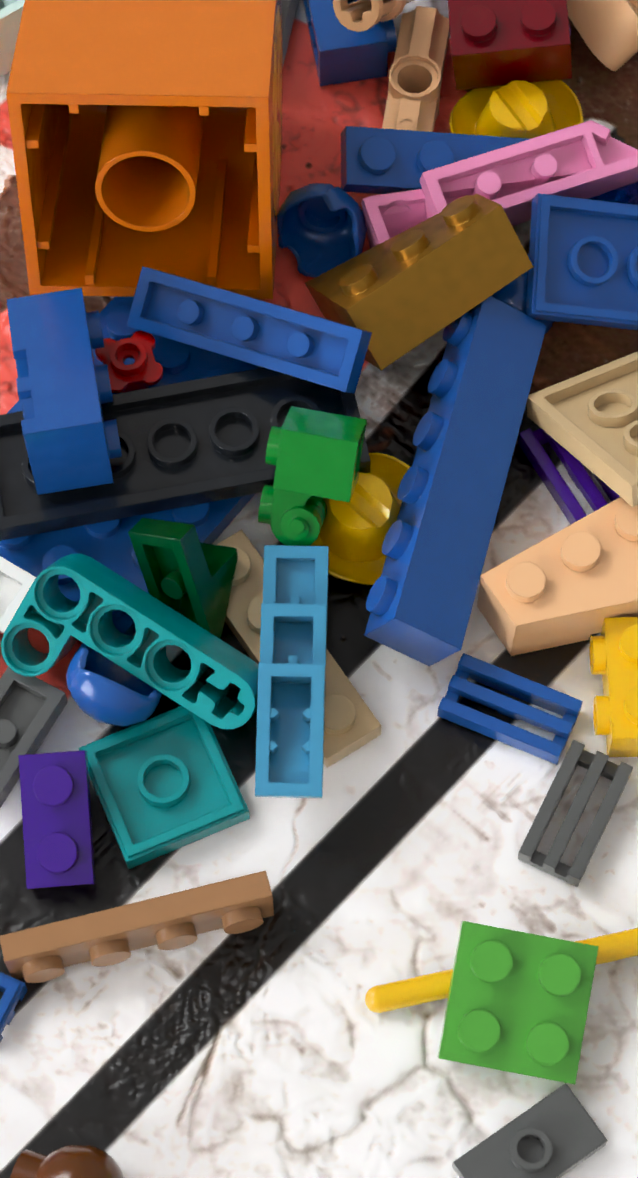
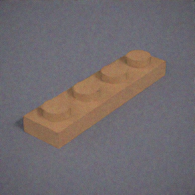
M265 870L1 935L0 944L4 962L11 977L15 979L24 978L27 983H41L62 976L65 973L64 967L89 961L96 967L110 966L129 959L133 950L157 945L160 950H174L191 945L197 941L198 934L222 928L227 934H238L256 929L263 924V918L274 916L273 896Z

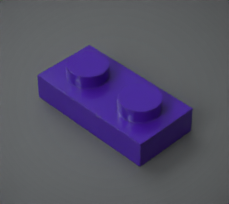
M87 751L18 755L27 889L96 884Z

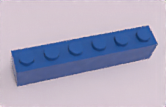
M492 296L450 323L443 330L442 339L447 342L443 359L434 369L428 383V392L432 394L428 412L418 423L413 435V445L417 446L413 464L403 476L398 488L397 497L402 500L397 521L389 528L382 544V554L386 555L382 574L373 584L366 600V610L370 612L364 636L427 666H431L462 649L547 325Z

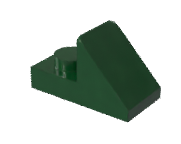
M142 517L128 534L149 594L220 639L238 559L237 549L200 543L195 525Z

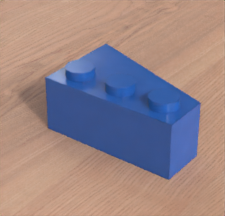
M82 288L6 299L12 349L18 378H16L19 400L22 402L24 420H21L22 433L37 494L41 495L114 483L110 459L122 457L117 421L116 419L104 421L101 407L102 403L113 402L107 364L95 366L92 349L105 348L99 311L86 312Z

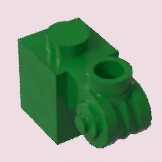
M291 406L282 427L272 426L265 462L266 464L276 466L273 486L264 485L259 505L258 522L270 524L275 537L282 544L310 546L317 540L327 514V505L323 498L350 503L359 478L367 419Z

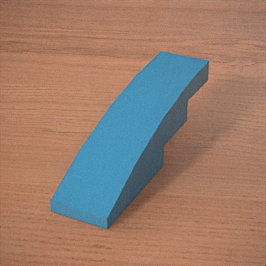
M264 545L260 663H258L255 797L322 798L329 546Z

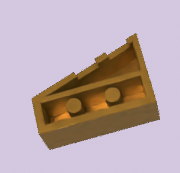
M475 194L466 195L452 201L442 212L305 282V285L325 319L372 332L365 360L382 371L533 268V265L502 205Z

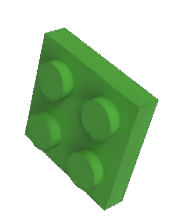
M461 921L437 1058L575 1084L599 947Z

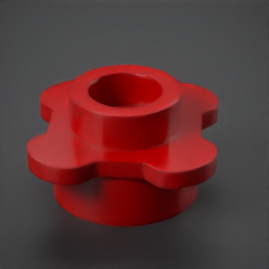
M136 331L130 338H123L117 341L105 338L103 339L105 348L95 349L96 358L108 366L112 393L146 389L157 384L162 379L163 367L155 361L153 349L156 346L155 338L148 332ZM127 358L135 360L134 364L125 365L123 362Z

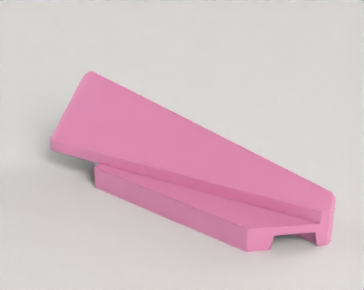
M590 120L422 172L419 180L422 189L374 195L362 199L361 204L367 228L369 247L371 249L442 212L452 201L466 195L478 194L501 204L512 227L531 220L532 198L538 193L590 199L637 182L638 150L610 137L611 129Z

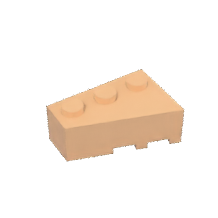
M619 497L480 575L477 607L511 656L589 640L590 635L601 633L604 618L638 617V505L632 507Z

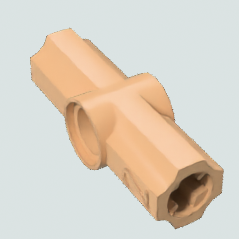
M417 6L411 12L402 13L394 62L389 70L388 96L382 129L434 131L435 121L439 114L440 89L450 35L449 18L441 15L437 8Z

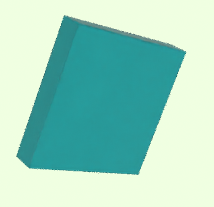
M183 706L78 748L79 751H87L90 780L128 870L250 819L247 805L211 725Z

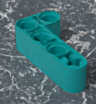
M82 553L69 554L60 558L35 578L1 640V654L6 664L15 673L23 676H39L47 672L70 652L78 639L220 729L238 728L243 726L257 711L258 664L254 660L97 560ZM59 575L69 576L78 584L80 589L79 601L67 599L61 593L58 587ZM113 610H121L132 617L136 628L135 636L125 635L116 629L112 621ZM29 628L39 630L46 636L49 642V653L39 652L31 646L28 640ZM167 645H176L188 653L191 660V670L178 669L169 662L166 655ZM211 667L214 672L206 679L207 683L204 685L198 679ZM230 683L235 684L241 689L237 702L231 701L226 696L229 692Z

